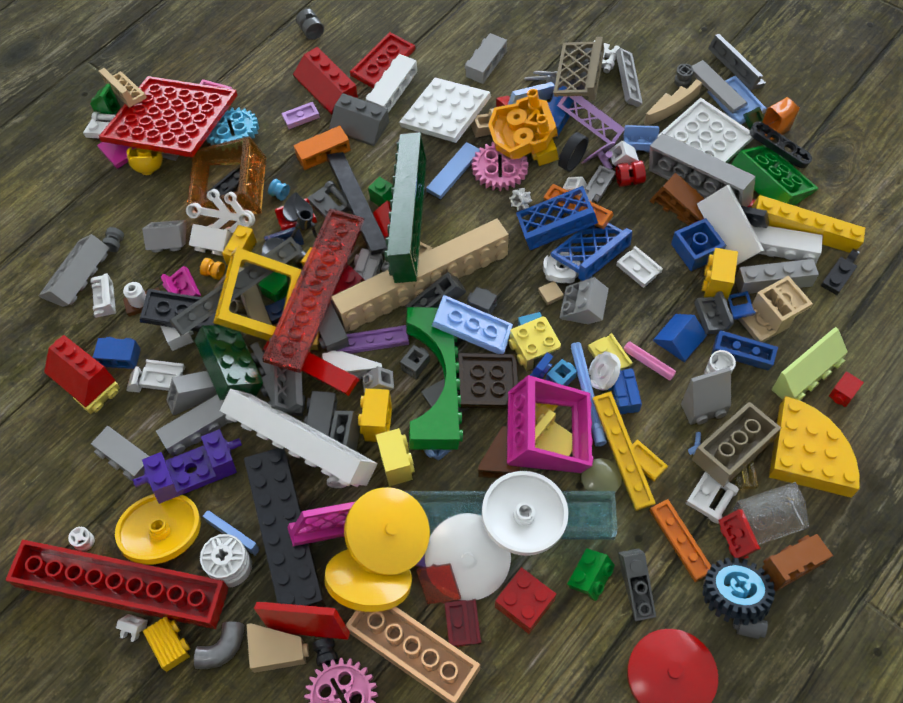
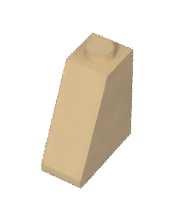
M247 624L250 669L254 673L306 664V657H309L308 643H304L301 637L255 624Z

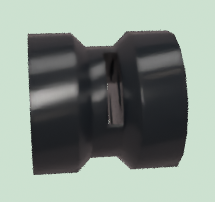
M323 638L312 644L313 650L317 652L316 662L318 667H322L323 663L330 665L331 660H334V662L339 660L337 652L333 649L335 646L334 638Z

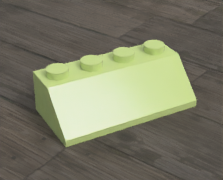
M833 328L783 370L772 391L782 400L787 396L801 401L806 396L805 392L807 390L811 392L819 385L818 381L821 378L823 380L827 379L832 374L831 370L834 367L836 369L841 367L846 361L844 357L848 351L839 329Z

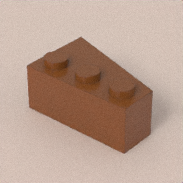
M676 173L649 200L653 204L657 202L662 205L664 211L668 212L670 210L677 214V218L688 225L704 219L697 203L705 198Z

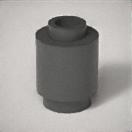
M758 619L756 624H752L749 621L748 625H743L742 620H740L738 625L733 624V629L736 630L737 635L759 639L760 637L765 638L767 633V620L760 621Z

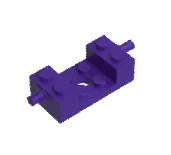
M219 429L201 436L203 446L168 460L164 459L162 452L144 458L142 462L145 468V475L133 479L134 485L137 488L148 483L160 504L235 474L237 471L231 457V450L242 446L241 441L238 438L227 442ZM191 467L197 468L193 473H186Z

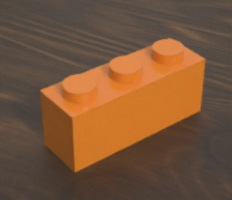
M341 126L293 145L296 157L304 170L327 161V154L351 151L349 139Z

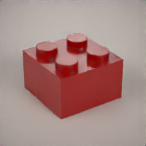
M521 567L495 600V608L530 634L555 601L556 593Z

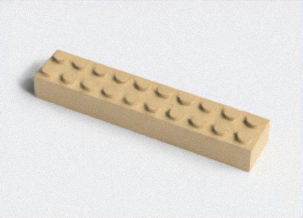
M497 218L419 255L416 282L394 283L393 276H390L387 270L331 296L334 309L344 331L356 330L359 326L372 322L383 314H389L394 309L407 305L447 272L460 278L470 275L475 270L481 267L484 268L496 260L503 259L508 255L509 234Z

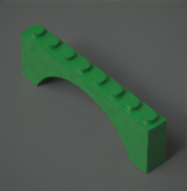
M407 307L406 334L423 342L435 354L442 367L445 381L443 391L432 408L422 416L410 421L409 449L458 450L459 442H463V430H459V424H462V412H458V407H461V395H457V390H460V379H456V374H459V362H455V358H458V346H454V342H457V337L432 326L438 308Z

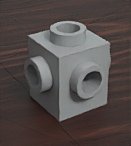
M377 366L364 374V393L365 388L389 391L394 389L393 371Z

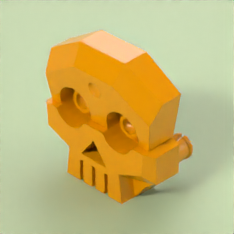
M537 89L528 90V97L517 100L515 104L495 107L488 126L495 148L510 159H519L531 152L535 154L546 150L550 140L558 136L556 124L546 100L539 99Z

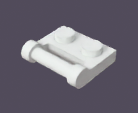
M93 112L92 119L83 132L85 137L99 138L101 132L110 123L101 121H111L116 114Z
M705 472L686 504L707 516L712 522L719 524L718 520L722 518L724 510L732 497L736 496L739 489L730 482L723 487ZM723 488L726 492L716 509L709 508L719 489Z

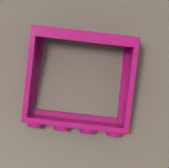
M530 375L526 376L509 390L507 464L518 467L582 473L592 467L593 439L591 435L592 403L590 393ZM535 403L572 407L573 457L535 448Z

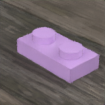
M313 102L282 113L288 129L320 118Z

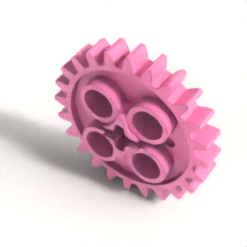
M492 142L491 146L485 144V149L480 147L479 152H475L472 170L475 180H480V185L486 183V188L492 186L494 191L498 187L499 191H501L502 187H505L506 190L509 189V186L515 188V183L520 185L521 180H525L528 162L526 156L519 159H510L497 151L494 142ZM499 154L501 155V158H502V161H501L502 177H499V176H498V155H499Z
M340 658L339 664L331 660L330 667L323 663L324 670L322 672L316 669L317 678H309L313 685L306 686V689L311 693L304 695L305 699L311 701L309 703H342L331 683V679L334 678L347 703H351L352 697L356 694L362 695L361 703H376L372 698L378 697L377 692L372 691L377 687L376 683H369L374 677L372 674L365 676L368 669L365 667L360 670V662L353 666L352 659H349L347 664H344L343 658ZM344 675L351 676V681L347 685L340 684V680ZM330 687L332 689L331 694L326 698L321 697L322 689Z

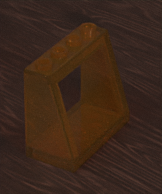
M250 136L200 148L192 159L193 165L187 206L192 203H198L203 208L219 210L213 201L206 199L210 165L241 164L238 192H234L237 196L236 201L243 210H249L253 214L262 212L266 156ZM225 195L220 196L219 198L230 212L236 213L233 207L225 202ZM229 195L228 198L230 201H232L233 198Z

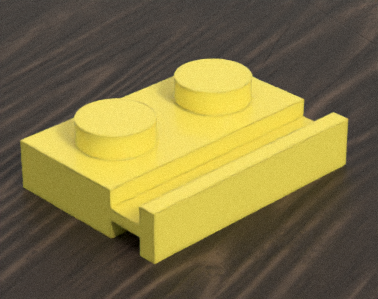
M612 333L588 345V350L594 358L605 351L615 354L620 360L621 371L632 366L633 362Z

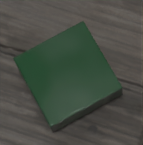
M760 107L743 114L749 130L755 122H762L764 119Z

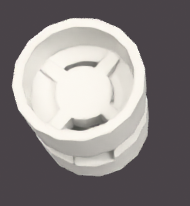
M724 350L715 351L709 359L705 374L730 367L732 374L736 364L734 356Z

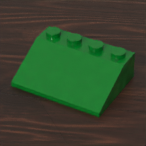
M765 145L741 150L731 164L756 176L754 190L758 193V196H765L795 206L818 190V187L791 163Z

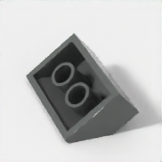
M342 93L334 106L329 130L341 126L347 137L375 146L389 124L388 109Z

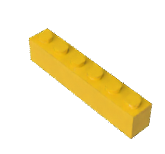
M761 195L758 196L751 208L767 210L769 217L768 226L823 235L822 245L850 253L853 248L857 250L864 243L865 227Z

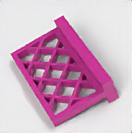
M355 502L302 511L297 521L289 523L287 527L293 546L343 537L347 514Z

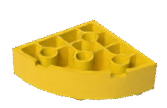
M785 396L779 406L777 424L781 429L774 440L769 478L852 498L859 490V470L856 457L849 442L841 430L819 410L800 400Z

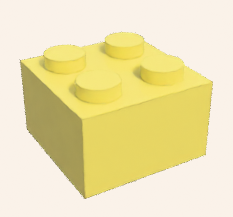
M399 428L377 434L378 448L389 486L413 480L412 473L415 472L411 453H409L406 435H401Z

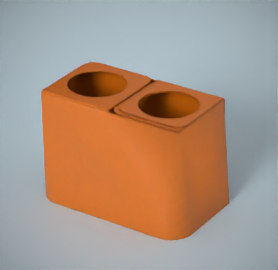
M786 97L767 109L762 122L783 135L790 131L800 107L790 98Z

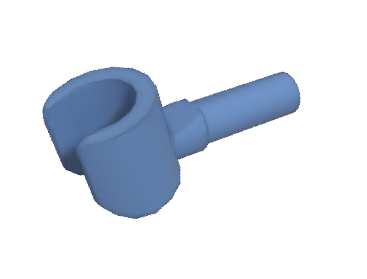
M696 432L695 445L688 449L690 455H694L697 447L701 445L700 432Z

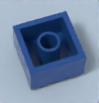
M707 218L675 231L671 243L690 271L706 265L709 254L713 255L715 248H726L725 242Z

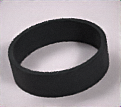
M579 132L574 133L561 151L558 166L568 172L572 171L586 152L589 143L588 137Z

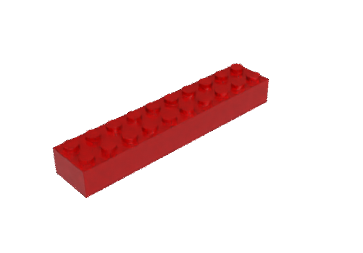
M23 539L6 577V581L17 588L159 618L167 617L170 620L211 629L217 628L229 589L223 580Z

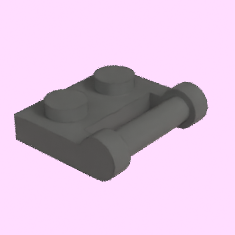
M331 180L308 197L310 204L328 223H331L350 210L343 194ZM331 192L342 205L338 206L327 194Z

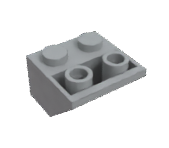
M595 277L566 286L560 318L583 324L602 321L609 288Z

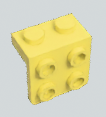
M546 317L537 318L510 330L509 346L512 350L516 351L518 363L520 366L523 365L526 371L533 369L534 359L544 356L547 352L556 351L561 347V343Z
M549 409L536 422L535 448L570 456L572 453V433L555 422L556 413Z

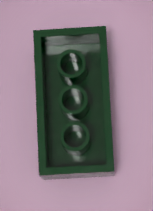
M202 325L195 338V343L219 399L225 400L230 389L256 396L263 385V380L240 331L221 325Z

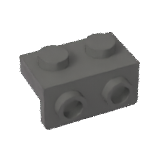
M718 291L714 297L697 298L694 303L706 334H716L720 330L727 332L734 324L733 315L730 313L727 300L722 291Z

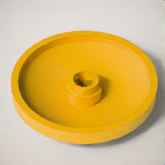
M387 487L371 490L356 500L345 520L344 537L351 556L361 567L374 574L390 576L411 569L421 560L428 547L430 529L425 511L416 499L402 490Z
M154 494L146 496L132 504L120 517L115 529L117 546L128 560L135 563L153 565L169 561L185 552L197 538L201 526L200 514L194 502L184 495L160 504Z
M348 549L336 554L329 561L325 570V586L331 597L343 606L358 611L379 612L394 608L407 598L411 589L412 575L410 569L390 576L374 574L361 567L351 556Z

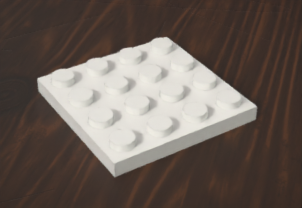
M434 78L399 123L403 128L457 143L489 101L491 94L489 91Z
M702 98L698 99L657 136L658 138L663 133L726 163L754 139L750 135V130Z

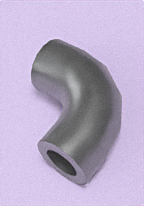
M224 622L222 624L221 637L216 644L212 646H197L194 654L195 669L220 667L230 661L240 649L244 624Z

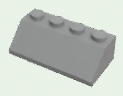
M92 234L80 239L38 296L62 307L69 304L72 305L78 297L76 296L78 291H82L88 284L86 281L88 277L93 276L98 270L96 267L98 263L103 262L108 256L106 252L109 247Z

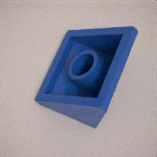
M675 314L653 341L685 363L707 337V334L695 315Z

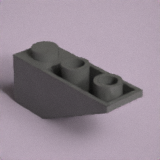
M639 548L618 552L622 576L634 620L639 621L656 617L645 553Z

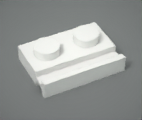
M636 246L620 258L616 264L643 288L656 278L663 269Z
M146 359V366L143 368L139 385L142 388L169 391L172 377L182 376L185 366L181 363Z

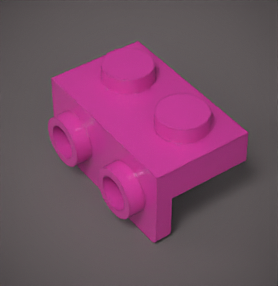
M181 267L170 277L165 274L161 276L163 287L167 292L196 297L201 296L187 267Z

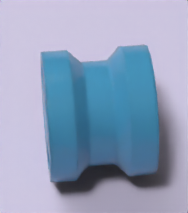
M274 179L268 188V194L276 196L281 201L288 196L290 186L285 183L282 184L278 179Z

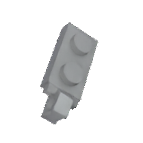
M601 165L598 167L585 188L589 201L598 203L614 179L615 171Z

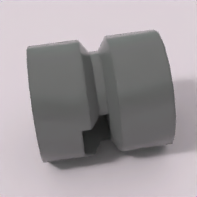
M304 9L298 13L296 22L304 35L309 40L319 38L324 32V26L312 9Z

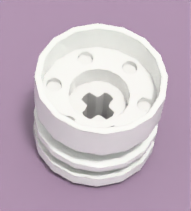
M219 534L212 537L203 546L200 554V563L210 578L223 580L228 587H235L248 578L252 569V560L249 552L237 537L229 534Z

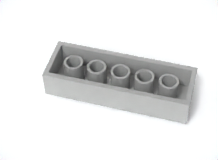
M663 133L650 145V172L667 180L676 173L704 198L730 185L740 206L747 207L752 202L756 176Z

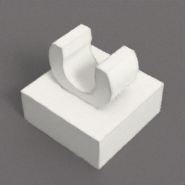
M130 614L118 620L116 629L121 630L120 638H125L129 632L132 635L131 642H134L138 639L139 632L146 629L148 620Z

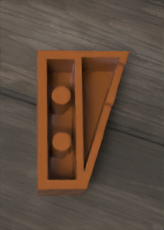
M818 534L812 537L806 535L798 541V544L794 546L789 545L781 550L780 553L765 559L762 567L765 570L763 576L768 574L771 577L770 582L774 583L773 590L776 592L826 563L833 555Z

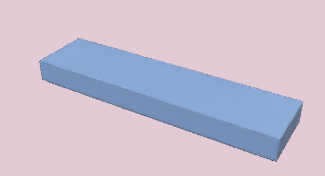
M466 142L427 186V192L442 199L473 163V157H475V152H479V148Z

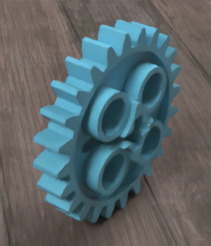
M232 107L230 111L227 110L206 140L211 146L215 145L216 148L221 146L222 150L226 147H229V150H231L232 146L238 148L239 144L245 146V141L250 143L249 138H255L254 134H258L259 124L257 117L251 111H246V108L241 111L240 107L236 110ZM228 120H231L235 136L231 135Z

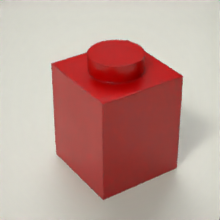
M846 371L829 394V397L835 403L846 407L864 382Z

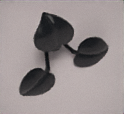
M297 192L288 198L283 207V216L290 222L297 221L291 235L293 239L298 229L307 230L311 228L314 237L317 238L314 241V246L317 250L332 255L346 249L347 243L335 231L323 228L319 231V234L316 233L315 223L312 222L313 209ZM274 237L268 239L263 245L261 256L277 247L284 240Z

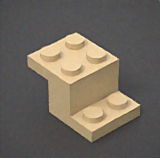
M786 276L757 293L752 304L756 315L739 318L738 320L756 341L765 342L790 328L795 316L811 308L813 303L789 276Z

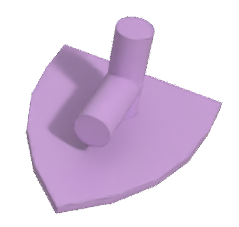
M615 141L609 142L595 151L582 164L598 156L604 167L612 169L613 167L608 160L612 157V152L607 150L615 145Z

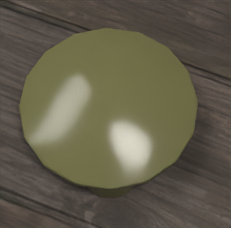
M599 458L593 459L592 467L582 472L581 481L587 491L602 499L612 495L619 489L622 476L615 463L608 459Z

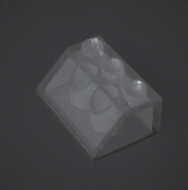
M796 482L739 500L733 508V511L738 509L744 511L758 545L809 528L806 502Z

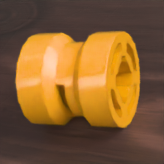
M205 258L200 266L201 275H210L216 280H220L225 272L224 263L214 262L210 258Z

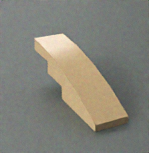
M696 79L688 89L681 86L672 96L665 93L646 113L644 125L649 126L659 122L688 105L699 95L702 82Z

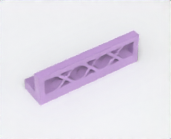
M563 96L557 105L607 143L616 142L625 130L582 96H569L574 100L575 108L567 109L562 105L568 96ZM585 108L588 111L589 118L581 119L578 117L577 109ZM591 119H600L602 128L594 129ZM613 129L617 132L612 141L606 138L605 130Z

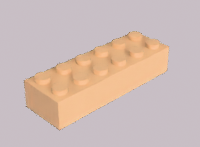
M397 607L379 612L356 610L346 623L352 636L448 703H459L480 671V664Z

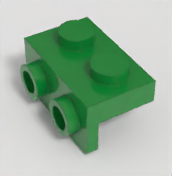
M586 548L567 585L571 589L588 594L592 600L597 601L599 595L604 590L608 578L614 571L615 564L608 555Z

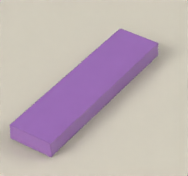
M406 325L346 334L349 346L338 351L352 354L409 345Z

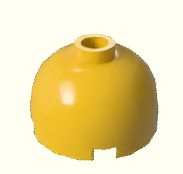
M132 147L126 151L131 168L143 175L152 174L162 165V152L140 148L132 150Z

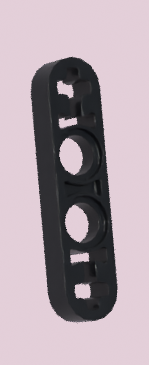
M755 122L751 127L750 135L795 166L806 168L812 161V156L809 152L765 123ZM770 137L775 138L777 143L771 142ZM784 147L790 148L792 152L785 151Z

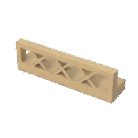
M105 68L99 70L105 84H110L114 93L128 107L147 98L145 93L121 71L112 76Z

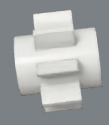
M525 188L513 190V195L509 197L512 203L511 207H517V211L529 208L528 204L532 201L531 192H525Z

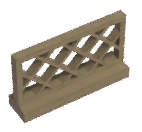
M596 37L595 42L563 43L553 92L554 97L588 96L589 100H596L605 50L603 37ZM586 48H592V50H590L587 53L583 51ZM567 49H575L570 54L566 51ZM580 53L582 56L576 60L574 56ZM570 59L572 63L566 66L564 63ZM585 59L590 61L586 65L581 64ZM575 66L580 67V69H578L575 72L571 70ZM568 72L570 75L564 79L562 75ZM582 72H586V73H587V75L584 76L583 78H580V77L578 76V75H580ZM574 78L578 80L573 85L569 83ZM581 84L585 86V90H577L576 88ZM563 85L568 87L565 90H559Z

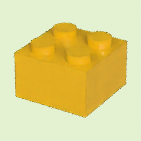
M715 248L713 255L709 254L708 263L704 270V276L706 277L702 284V291H705L704 298L714 297L718 291H722L724 297L728 300L734 285L738 251Z
M365 388V395L361 396L360 407L363 409L362 414L358 416V426H360V434H363L365 441L377 442V434L390 431L392 415L390 391Z

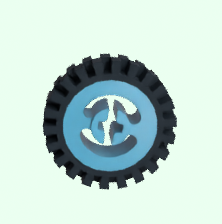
M725 558L724 562L719 560L716 562V565L712 564L710 570L708 569L702 591L703 596H705V603H710L708 608L711 611L717 609L715 613L717 617L724 614V621L729 622V619L733 618V624L738 625L740 620H742L743 625H748L749 621L752 624H756L758 619L762 621L765 615H768L774 600L775 590H773L774 583L770 582L771 577L768 574L763 576L765 570L762 568L758 571L755 570L757 567L755 563L748 566V560L743 559L741 564L739 563V558H733L732 563L729 558Z

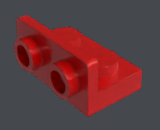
M738 509L718 520L721 526V533L726 537L729 551L734 558H739V560L749 558L748 555L760 550L743 510Z

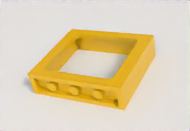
M236 247L231 253L213 323L268 341L272 336L283 340L287 339L290 333L288 325L294 316V311H292L293 304L298 299L297 287L302 282V277L300 276L301 269ZM241 261L290 277L291 280L279 327L229 311Z

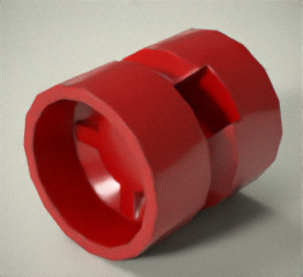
M634 161L630 165L628 163L616 165V179L619 187L630 186L631 183L634 185L645 183L646 171L643 161Z

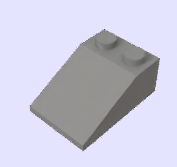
M730 367L691 378L681 403L690 425L695 423L700 425L711 418L716 417V419L727 415L731 406Z

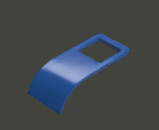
M748 291L729 295L728 301L734 320L756 315ZM747 297L748 303L733 306L732 298Z

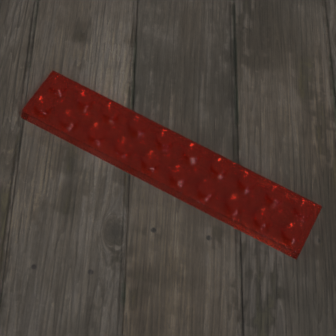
M329 209L263 355L262 360L264 363L301 373L331 303V297L334 296L362 230L365 218Z

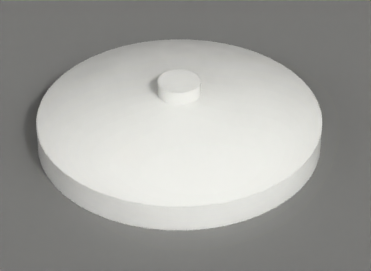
M517 471L500 477L490 486L483 500L482 521L489 537L502 549L517 555H536L552 548L562 537L568 522V506L563 493L550 479L530 471Z
M471 513L458 514L440 523L432 532L425 552L426 569L432 582L441 592L458 600H479L495 592L505 581L511 563V553L499 547L489 537L484 528L482 516Z

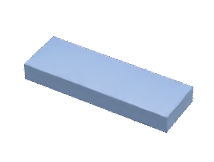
M550 82L512 91L508 105L515 104L517 100L528 97L527 91L533 88L538 90L539 99L548 100L551 98L555 85Z
M206 511L203 515L206 522L221 533L237 537L247 551L254 556L259 552V547L254 541L212 512Z

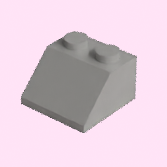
M187 221L151 222L142 229L145 249L152 250V252H161L167 248H170V251L181 250V247L186 244Z

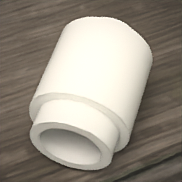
M137 282L128 283L123 290L128 302L133 307H143L146 293L142 286Z

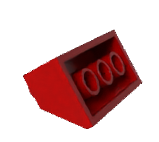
M318 47L303 55L293 76L331 115L342 93L358 98L356 84Z
M65 335L57 339L48 349L44 373L84 407L92 403L116 381L102 364Z

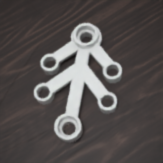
M216 189L210 190L207 193V197L210 201H213L219 210L203 208L198 203H192L186 208V213L190 218H197L200 215L220 218L214 224H210L207 227L219 229L229 220L237 221L231 227L224 229L234 233L238 225L249 228L255 223L254 214L249 210H243L236 201L237 196L233 192L227 193L224 196V200L233 207L236 213L230 212L219 198L220 194ZM212 192L215 194V198L212 197ZM229 195L232 196V198H233L232 201L229 200V198H228ZM247 216L249 221H246L244 217Z

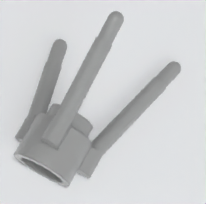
M534 71V74L547 76L524 78L526 81L546 80L547 83L552 82L555 85L557 71Z

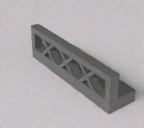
M720 34L715 35L708 49L750 90L764 87L766 82L761 79L763 75Z
M293 335L287 340L272 336L269 338L271 408L292 413L303 406L300 337ZM276 344L282 346V354L276 348ZM277 360H279V362L283 366L282 371L277 365ZM277 377L283 382V388L277 382ZM278 395L282 397L284 404L278 403Z

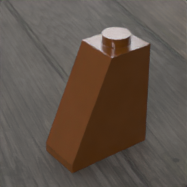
M508 425L501 427L479 464L478 477L499 479L508 473L520 471V467L507 464Z

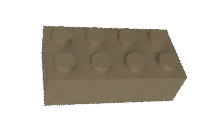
M748 402L697 447L692 460L724 487L775 440L781 427L752 403Z

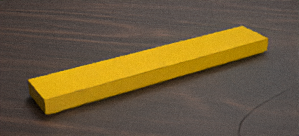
M612 392L592 397L594 407L635 511L655 505V500Z

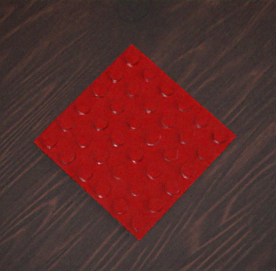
M148 76L138 87L145 93L147 98L131 107L124 104L101 132L99 139L100 142L193 158L238 96L237 90Z

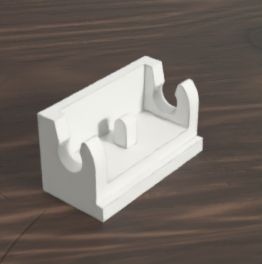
M106 273L102 276L91 278V283H94L92 284L94 316L101 317L116 314L114 287L109 275Z

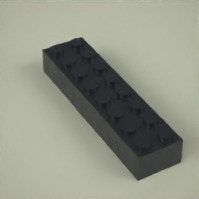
M276 448L245 457L244 461L277 603L326 607L310 543L293 546L287 528L289 523L297 521L302 510L285 449Z

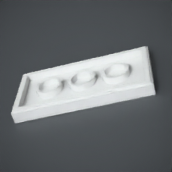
M730 185L723 187L697 203L704 219L707 218L725 242V249L738 251L736 266L764 251Z

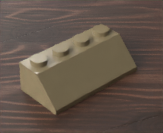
M239 267L238 273L245 268ZM226 274L213 288V290L224 283ZM256 284L230 302V312L271 325ZM240 332L246 345L262 339Z

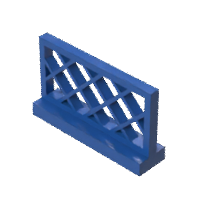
M583 186L516 212L530 250L598 223ZM582 193L580 200L573 199L575 195ZM560 201L565 202L563 207H559L556 205ZM570 203L576 204L574 210L567 209ZM581 206L588 207L587 209L578 212ZM543 208H549L546 214L539 212ZM553 210L560 211L557 217L550 215ZM564 213L571 214L570 216L561 218ZM532 215L529 221L522 219L523 216ZM536 217L543 218L540 224L534 222ZM547 219L554 221L548 225H544ZM530 226L536 227L535 230L527 233Z
M610 223L606 225L604 230L601 228L594 229L595 225L578 231L551 252V257L579 273L580 280H587L631 245L632 231L626 228L622 231ZM615 233L617 236L608 237V234ZM584 234H592V237H582V236H583ZM595 234H605V237H595ZM596 242H606V245L597 246ZM581 243V246L571 247V244ZM583 243H593L594 246H584ZM595 251L593 255H585V252ZM569 252V256H562L559 253ZM571 252H582V255H572ZM573 261H583V263L578 266Z

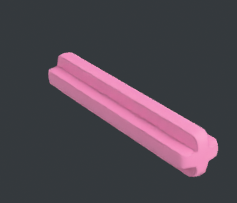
M628 342L625 345L624 351L666 379L671 380L675 376L676 371L632 342Z

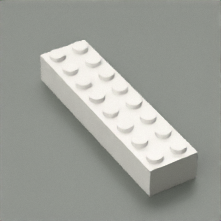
M230 389L221 406L220 411L226 414L225 418L233 422L239 421L242 423V428L249 431L255 430L258 437L265 440L271 439L274 446L281 449L287 448L289 450L288 453L294 457H303L306 459V464L312 467L319 466L322 468V473L331 477L333 475L338 477V482L343 485L367 486L378 464L287 413L271 408L270 404L252 394Z

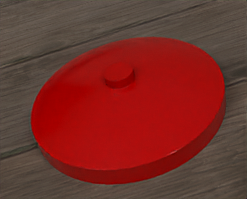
M677 629L657 630L643 637L630 655L627 666V679L630 690L638 703H712L718 688L717 666L711 652L695 636Z

